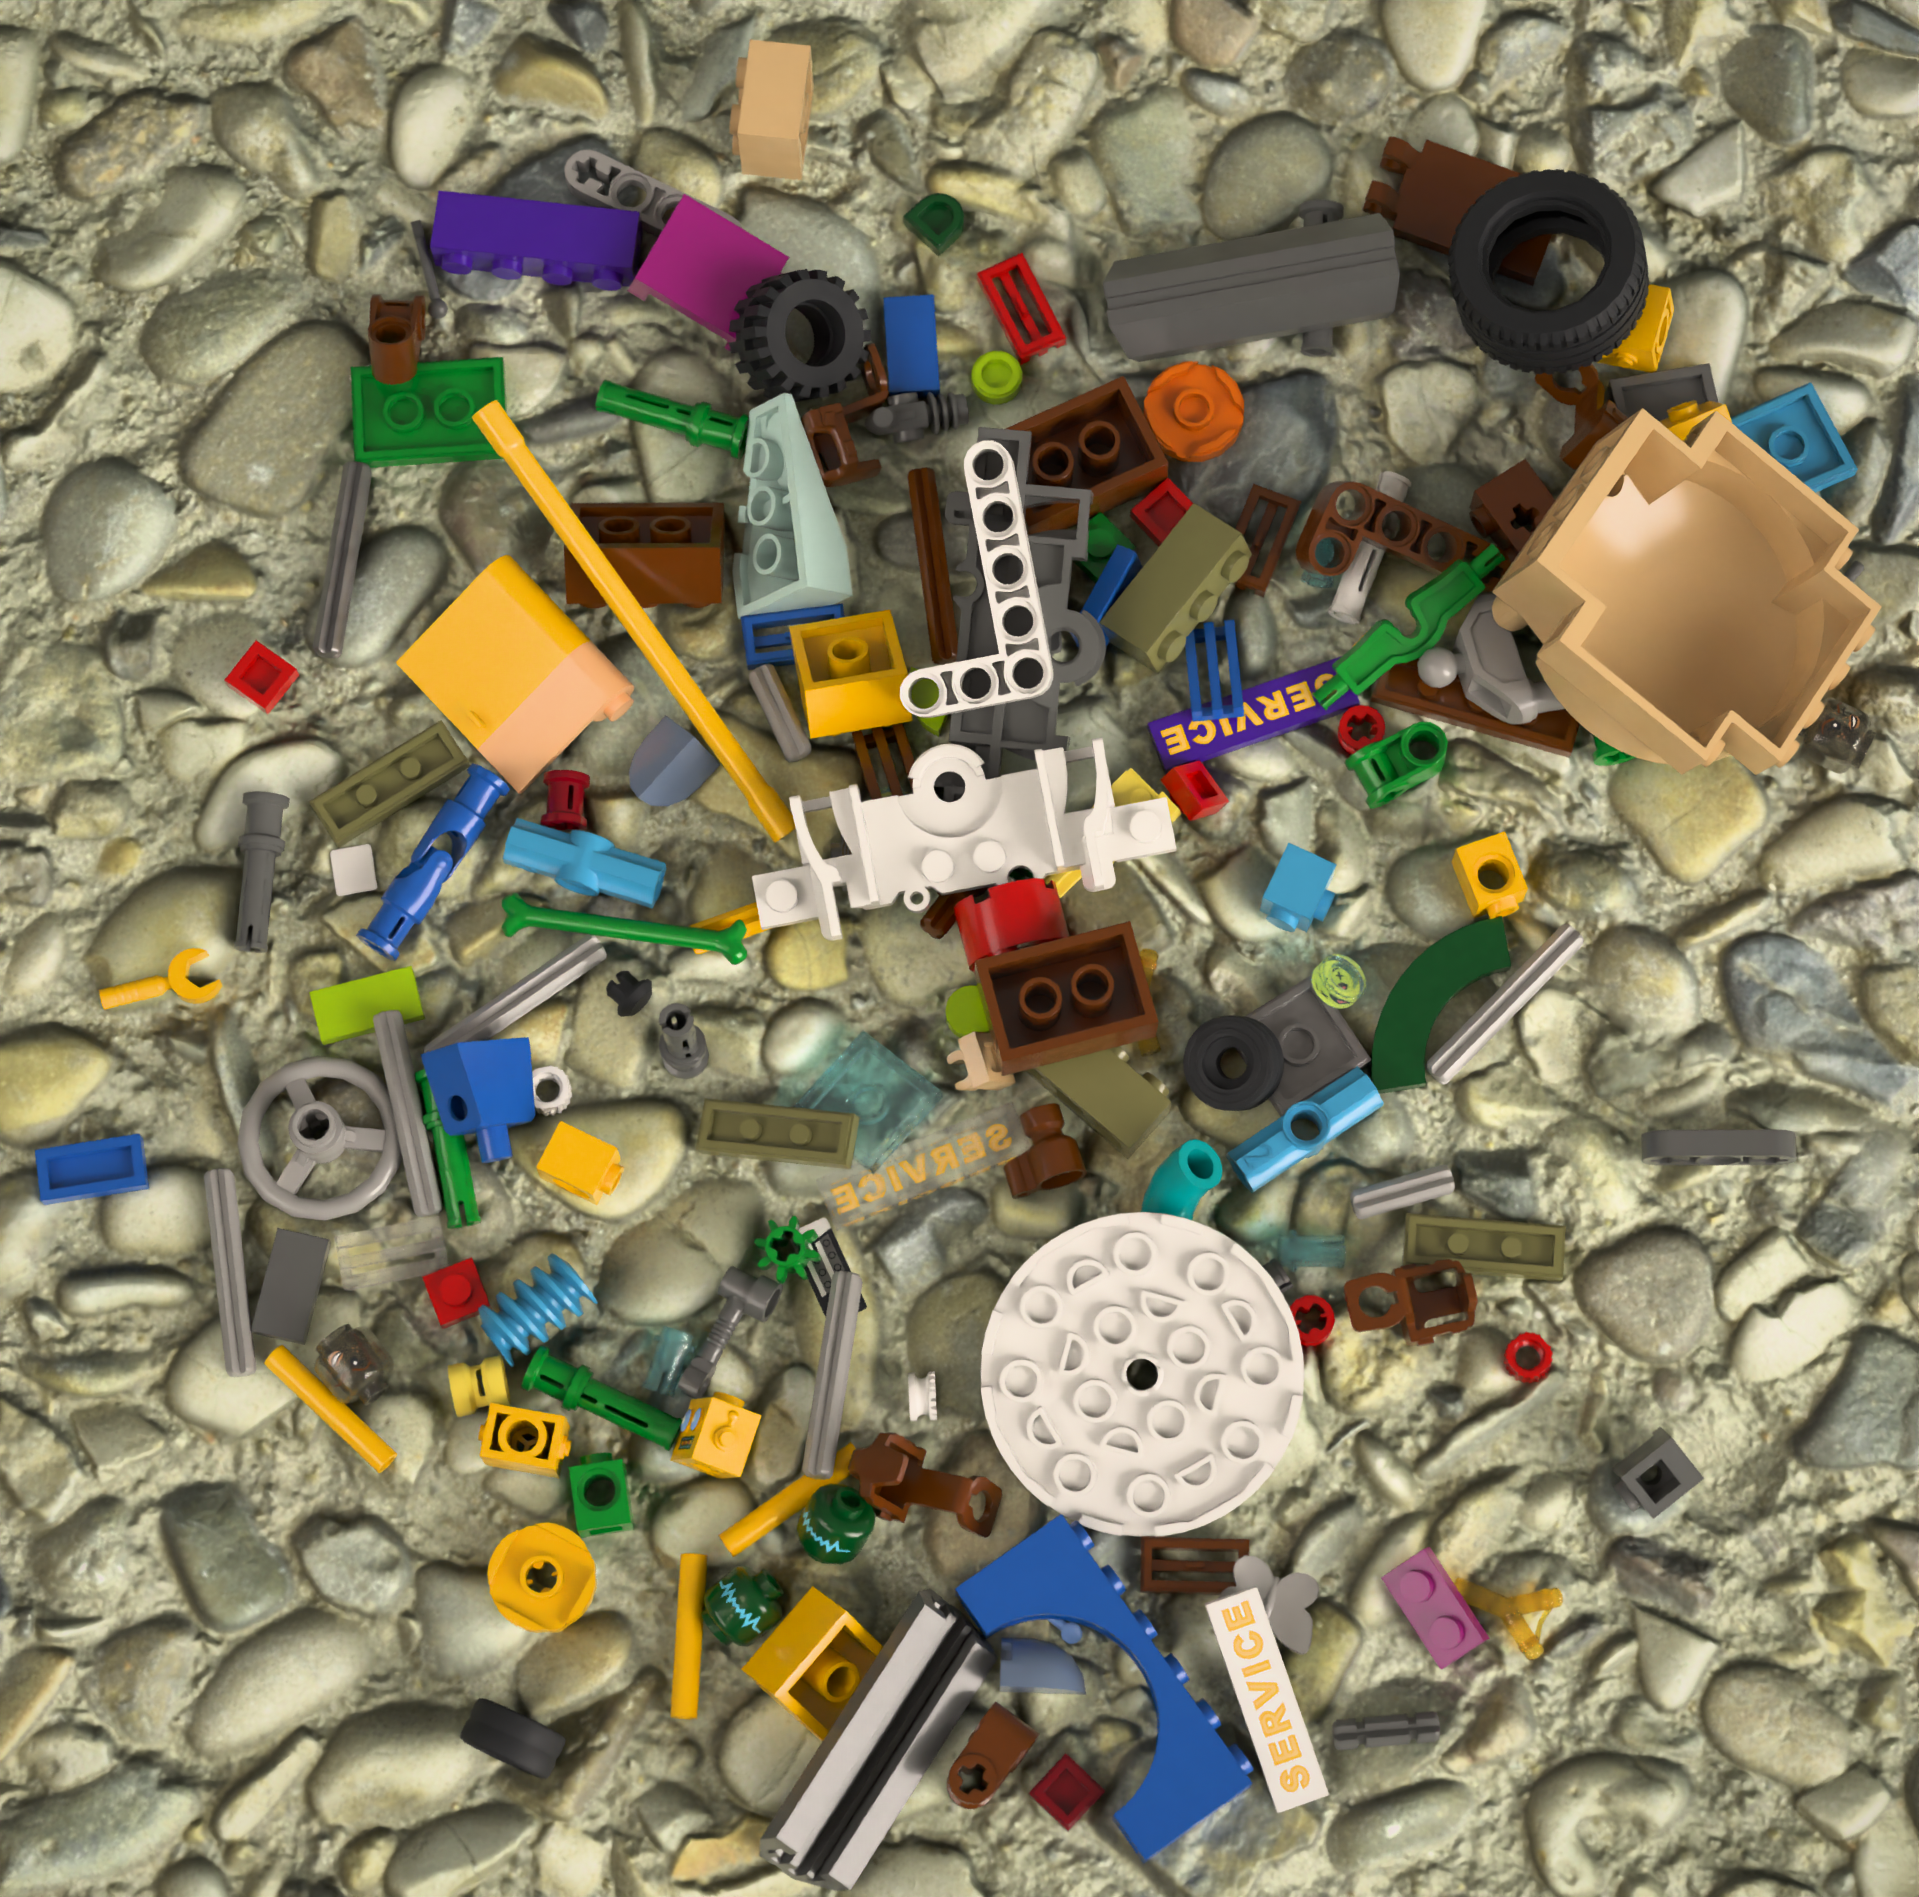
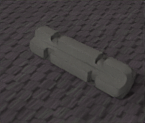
M1429 1711L1415 1713L1414 1717L1408 1718L1406 1713L1363 1717L1362 1722H1356L1355 1718L1338 1719L1332 1725L1333 1743L1338 1750L1357 1749L1358 1744H1365V1748L1405 1745L1409 1744L1410 1740L1416 1739L1417 1743L1435 1742L1440 1738L1439 1718L1436 1712Z

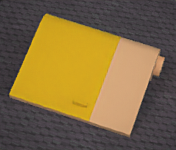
M504 555L496 559L485 568L395 662L519 794H522L592 721L598 722L608 718L613 722L623 716L634 702L630 697L634 691L633 684L510 555Z

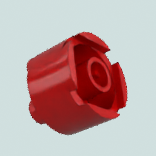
M1044 878L1024 879L988 888L989 897L984 901L975 904L973 895H970L959 901L953 908L969 970L974 972V975L976 960L1070 937L1056 883L1053 880L1047 886L1045 885Z

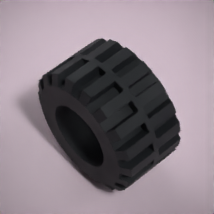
M803 269L762 279L760 284L752 285L745 292L748 299L739 300L734 309L740 315L739 319L730 320L729 332L736 333V341L729 343L731 354L738 352L741 360L735 366L739 374L749 373L751 377L747 384L752 389H764L763 396L769 399H773L782 393L792 394L794 402L839 393L847 388L846 382L853 381L858 377L861 371L857 368L856 364L865 363L869 352L863 349V342L871 341V330L863 329L862 320L869 319L866 309H857L855 302L859 299V296L854 289L843 290L844 280L838 276L827 278V271L818 269L808 271ZM793 309L800 311L807 318L814 334L813 352L806 364L799 361L792 354L786 341V322Z

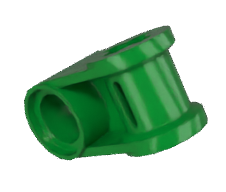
M1421 721L1384 740L1373 742L1361 748L1347 758L1344 764L1349 771H1355L1368 794L1365 801L1370 809H1374L1391 802L1412 787L1436 776L1444 766L1448 741L1445 733L1439 726L1431 722ZM1420 741L1428 742L1434 746L1437 754L1432 759L1419 760L1410 753V746Z

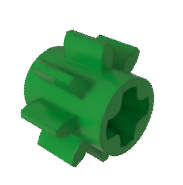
M796 1216L791 1217L788 1226L778 1227L776 1222L772 1219L769 1220L768 1224L771 1232L767 1239L757 1238L754 1240L756 1246L765 1250L767 1254L757 1263L759 1268L763 1271L775 1266L777 1268L776 1279L781 1284L786 1281L787 1274L797 1273L805 1281L808 1278L804 1268L808 1262H818L822 1258L819 1253L810 1250L808 1245L817 1239L816 1231L811 1229L801 1234L799 1232V1220ZM789 1238H791L800 1252L799 1254H789L787 1261H783L776 1248L777 1246H786Z

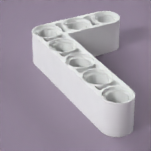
M983 440L974 444L967 451L964 458V471L999 654L911 672L901 684L900 699L903 706L910 713L922 718H933L1035 698L1044 694L1050 688L1053 681V666L1014 462L1009 452L995 441ZM986 452H995L1003 459L1001 474L992 480H983L975 472L977 459ZM996 504H1005L1013 511L1011 526L1002 532H993L985 524L987 510ZM1007 555L1020 558L1023 564V574L1013 584H1002L995 576L996 563ZM1016 607L1028 609L1033 616V626L1023 636L1010 635L1004 626L1007 613ZM1025 659L1037 660L1043 668L1041 682L1031 689L1020 687L1014 678L1016 666ZM974 669L985 670L991 678L989 692L979 699L968 697L963 689L965 675ZM922 679L933 680L939 688L937 702L927 709L918 708L911 698L913 686Z

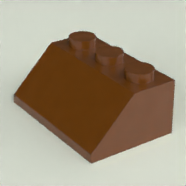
M724 502L571 503L570 507L642 608H652L659 604H683L690 608H703L711 603H722L724 583ZM564 544L566 603L580 604L585 608L591 609L607 606L606 601Z

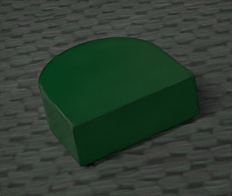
M935 193L924 197L903 216V224L939 257L962 234L964 213L960 203L955 198L947 194Z

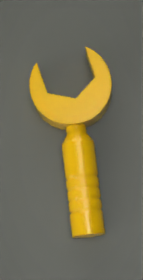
M191 948L180 952L173 958L169 965L167 977L155 975L123 983L122 985L100 989L99 995L104 1010L162 996L169 989H173L176 995L185 1002L201 1004L213 999L219 993L222 982L218 979L199 988L189 981L190 965L209 956L206 950Z

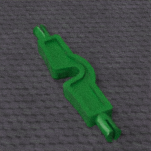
M1491 543L1490 546L1469 563L1461 559L1456 560L1436 578L1408 595L1405 606L1410 610L1411 616L1416 621V629L1412 634L1402 635L1400 630L1387 619L1377 621L1354 647L1333 663L1332 668L1337 674L1313 692V697L1324 710H1327L1329 706L1349 689L1358 695L1395 664L1410 662L1421 657L1426 650L1433 648L1445 631L1447 621L1485 589V584L1481 579L1501 562H1504L1506 560L1505 557Z

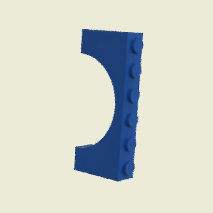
M1060 1514L956 1587L955 1596L985 1639L1008 1627L1024 1622L1047 1619L1064 1620L1088 1627L1106 1636L1127 1653L1137 1665L1150 1689L1155 1705L1157 1718L1156 1749L1150 1770L1134 1796L1113 1814L1112 1820L1144 1864L1248 1790L1253 1783L1247 1775L1254 1769L1236 1743L1227 1748L1215 1729L1222 1724L1206 1700L1202 1698L1195 1703L1183 1686L1190 1679L1174 1655L1170 1653L1164 1658L1151 1641L1158 1634L1141 1609L1132 1613L1124 1603L1120 1595L1126 1591V1588L1109 1564L1100 1569L1088 1551L1095 1547L1083 1526L1077 1520L1068 1524L1063 1515Z

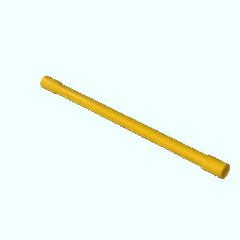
M494 400L472 416L475 424L495 452L506 461L743 793L748 801L749 808L771 839L776 843L796 829L791 811L776 790L767 784L528 449L522 434L500 403Z

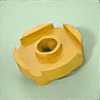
M538 1523L521 1530L517 1529L508 1534L494 1550L487 1571L490 1594L499 1612L511 1624L522 1630L534 1633L560 1632L566 1629L568 1625L577 1621L589 1608L597 1586L596 1564L584 1541L568 1528L554 1523ZM546 1563L552 1565L557 1570L552 1573L553 1577H558L555 1586L552 1589L544 1587L540 1593L531 1590L529 1586L534 1584V1581L527 1580V1576L532 1567L541 1570Z

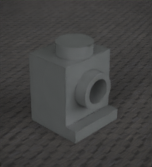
M1661 1427L1652 1432L1654 1436L1612 1468L1620 1479L1613 1488L1632 1512L1642 1506L1653 1519L1704 1479L1674 1439ZM1656 1465L1657 1474L1655 1478L1650 1481H1643L1641 1475L1650 1467Z

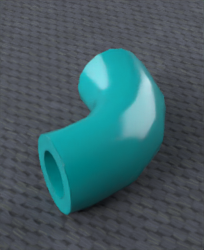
M1197 1139L1188 1140L1176 1148L1156 1168L1144 1194L1141 1212L1164 1213L1192 1220L1200 1199L1210 1189L1219 1184L1222 1178V1164L1215 1150L1206 1142Z

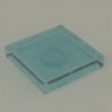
M862 1030L793 1107L855 1113L860 1120L853 1159L874 1175L938 1104L943 1095L937 1087Z

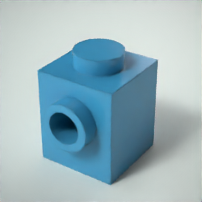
M1288 843L1262 897L1260 911L1267 914V921L1289 932H1294L1296 928L1307 932L1314 918L1323 922L1336 894L1328 890L1334 876L1336 864Z

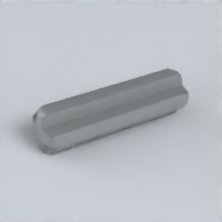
M765 664L752 670L749 673V682L785 759L788 762H795L805 758L811 753V744L775 667L772 664Z
M1439 1165L1356 1189L1350 1195L1351 1205L1358 1219L1369 1218L1449 1195L1455 1189L1454 1179L1447 1165Z

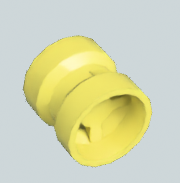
M501 1355L484 1358L480 1365L469 1366L465 1362L448 1365L450 1389L457 1417L472 1415L480 1407H490V1403L511 1406L507 1375ZM479 1375H482L485 1396H482Z

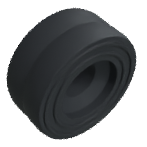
M1224 1015L1205 1022L1193 1033L1185 1048L1183 1068L1189 1087L1202 1102L1219 1110L1244 1111L1261 1105L1276 1091L1283 1075L1284 1057L1278 1039L1266 1025L1250 1017ZM1230 1048L1240 1049L1247 1060L1245 1072L1235 1079L1227 1077L1223 1073L1220 1064L1222 1055Z
M479 1698L475 1702L470 1718L465 1723L460 1735V1739L477 1750L541 1779H547L550 1776L566 1740L561 1734L547 1726L485 1698Z

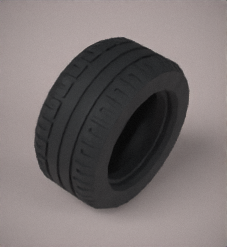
M1561 169L1535 170L1530 173L1519 174L1517 177L1507 178L1504 182L1501 181L1495 185V188L1485 191V195H1480L1476 203L1467 209L1468 212L1462 216L1461 223L1455 229L1456 234L1452 237V245L1449 249V278L1457 311L1465 331L1469 337H1472L1475 345L1479 346L1480 350L1484 353H1488L1490 358L1498 360L1504 366L1509 365L1514 370L1521 369L1522 372L1526 373L1531 371L1534 374L1540 375L1542 373L1550 375L1555 372H1559V374L1567 373V371H1575L1581 366L1587 367L1592 362L1600 361L1603 355L1607 356L1612 353V349L1618 348L1622 344V340L1628 338L1630 331L1635 329L1637 320L1641 318L1642 310L1645 309L1646 298L1649 292L1648 265L1643 236L1636 216H1634L1632 209L1627 206L1626 201L1619 197L1616 191L1610 189L1605 183H1599L1598 179L1588 178V175L1583 173L1576 174V171L1564 172ZM1567 234L1585 240L1602 255L1604 267L1595 286L1579 301L1557 310L1532 311L1509 302L1494 287V278L1503 259L1520 243L1539 235Z

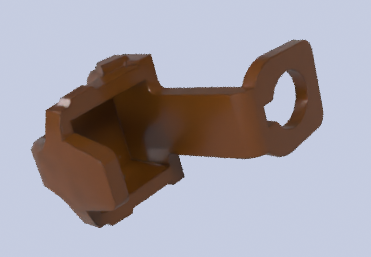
M874 343L865 345L864 349L869 354L865 363H859L869 396L844 407L841 406L840 402L819 407L818 409L806 412L800 418L825 487H840L874 478L882 469L879 459L859 462L857 451L847 426L850 423L867 417L873 410L881 408L889 393L885 370ZM819 455L823 458L827 472L823 470Z
M1592 363L1590 366H1581L1578 369L1582 376V384L1586 386L1582 391L1576 387L1565 388L1558 385L1554 380L1553 374L1547 375V373H1542L1541 375H1535V382L1554 399L1566 405H1575V432L1562 446L1559 456L1560 460L1573 470L1578 469L1599 439L1628 419L1610 400L1604 404L1605 388L1599 380L1598 372Z
M1451 1259L1437 1260L1434 1264L1416 1267V1264L1404 1265L1393 1269L1391 1274L1383 1272L1374 1273L1349 1280L1344 1285V1294L1351 1324L1356 1332L1387 1329L1400 1323L1406 1344L1408 1346L1417 1345L1420 1347L1434 1343L1433 1337L1448 1333L1453 1335L1464 1332L1467 1328L1474 1325L1475 1310L1478 1303L1472 1273L1465 1272L1459 1261H1452ZM1450 1271L1455 1272V1287L1423 1293L1418 1292L1415 1288L1414 1281L1419 1278ZM1378 1287L1387 1294L1393 1293L1396 1304H1391L1385 1315L1370 1317L1361 1310L1359 1305L1360 1294L1365 1289ZM1461 1312L1465 1314L1466 1320L1425 1328V1323L1429 1319Z
M880 1432L871 1445L857 1448L853 1451L848 1472L860 1481L859 1494L873 1507L876 1517L885 1521L904 1523L909 1507L916 1505L956 1514L958 1523L964 1530L979 1537L987 1538L990 1535L1001 1502L1002 1490L986 1477L975 1475L966 1478L925 1469L922 1465L927 1450L917 1447L915 1443L905 1439L903 1436L891 1432ZM982 1491L985 1496V1509L980 1519L976 1521L973 1515V1507L969 1506L972 1495L977 1496Z

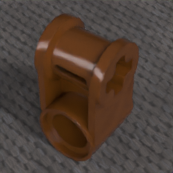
M372 294L368 339L372 375L377 381L395 385L405 383L415 376L421 341L424 340L426 330V303L424 295H416L413 300L383 299L381 294Z
M995 1702L969 1737L968 1744L949 1771L947 1791L950 1799L957 1806L964 1809L975 1810L985 1806L1009 1773L1012 1774L1040 1733L1002 1705ZM975 1770L980 1771L983 1774L980 1784L985 1790L981 1792L974 1788L969 1794L962 1792L963 1779L959 1774L963 1772L966 1775H971Z

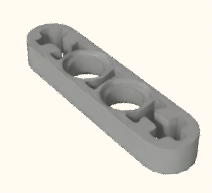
M590 149L580 150L572 154L566 161L564 168L567 188L573 196L594 207L640 212L643 230L656 237H659L665 227L662 221L664 213L668 209L676 207L685 194ZM590 167H594L597 178L610 185L608 196H604V184L595 179L589 178L585 184L580 183L578 170L587 172ZM628 186H638L647 195L641 205L630 208L619 202V193ZM686 194L742 228L739 221L733 216Z

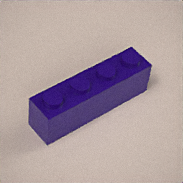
M439 190L430 249L435 266L442 267L443 270L453 274L464 275L471 273L472 270L492 272L494 276L506 280H517L523 275L541 277L545 282L554 285H568L572 281L592 283L599 289L616 291L620 290L622 286L630 287L637 275L643 228L640 212Z

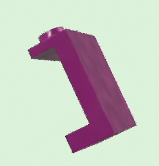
M684 194L627 291L643 301L646 300L649 294L724 338L727 341L724 348L730 351L729 343L736 341V333L729 332L730 320L739 319L740 317L734 311L738 301L748 299L745 292L752 285L762 283V279L784 274L781 271L789 257Z

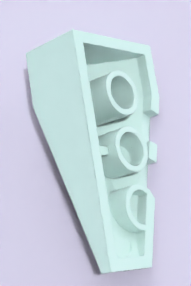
M782 393L751 409L749 412L743 471L750 477L747 506H739L738 523L745 524L742 553H734L732 569L738 619H741V616L834 605L853 596L848 553L843 535L792 394Z

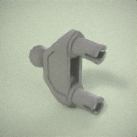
M1482 591L1477 596L1458 632L1452 652L1442 647H1433L1426 650L1417 663L1419 677L1423 683L1430 687H1445L1459 675L1465 697L1506 723H1530L1533 719H1536L1538 713L1565 709L1545 681L1533 683L1531 679L1526 677L1512 632L1500 627L1493 618L1492 605L1497 596L1492 591Z

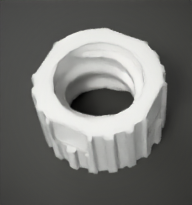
M552 1065L534 1068L532 1077L535 1111L538 1114H544V1116H554L556 1113H562L561 1111L570 1104V1098L572 1097V1086L568 1076L565 1075L563 1070ZM546 1080H552L560 1086L558 1096L550 1102L541 1101L536 1095L537 1086Z

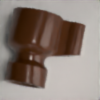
M1059 1104L1040 1105L1020 1115L1019 1119L1025 1136L1032 1139L1033 1145L1029 1150L1012 1159L1003 1167L1013 1199L1026 1197L1039 1190H1052L1067 1186L1080 1180L1087 1174L1077 1141L1062 1132L1065 1121Z

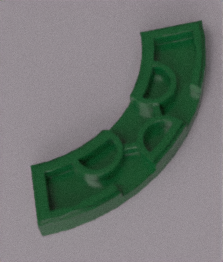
M1502 916L1478 921L1444 936L1418 956L1400 976L1381 1011L1373 1039L1370 1076L1379 1094L1425 1087V1052L1427 1041L1435 1020L1442 1009L1452 998L1469 985L1490 975L1510 970L1511 961Z

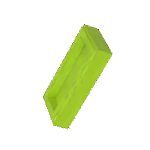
M412 966L309 992L323 1045L374 1033L373 1017L383 1011L398 1010L402 1014L404 1025L425 1019Z

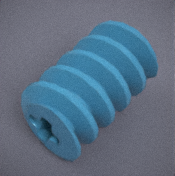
M553 1253L547 1258L551 1270L550 1274L536 1266L530 1270L534 1283L533 1287L519 1279L513 1282L517 1299L513 1300L506 1294L499 1292L496 1295L499 1307L498 1313L485 1305L480 1306L478 1309L482 1321L481 1328L511 1368L514 1366L510 1351L513 1347L526 1356L532 1353L528 1340L529 1335H533L545 1343L549 1340L545 1326L547 1322L561 1330L566 1328L562 1313L564 1309L580 1317L584 1313L579 1298L584 1296L593 1303L598 1304L589 1288L573 1267Z

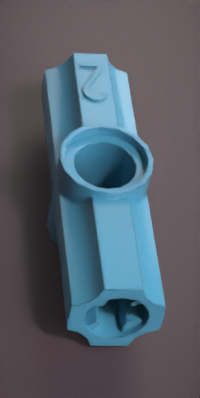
M519 818L511 826L503 855L505 864L554 878L558 885L570 891L587 896H598L600 892L652 909L659 898L667 868L664 862L615 848L611 841L599 835L581 830H572L571 834Z
M1357 1066L1306 1101L1293 1104L1286 1111L1285 1115L1229 1151L1226 1157L1242 1184L1253 1193L1304 1158L1317 1155L1325 1144L1381 1108L1384 1102L1371 1079ZM1299 1119H1308L1317 1125L1319 1135L1315 1139L1303 1141L1293 1134L1291 1124Z

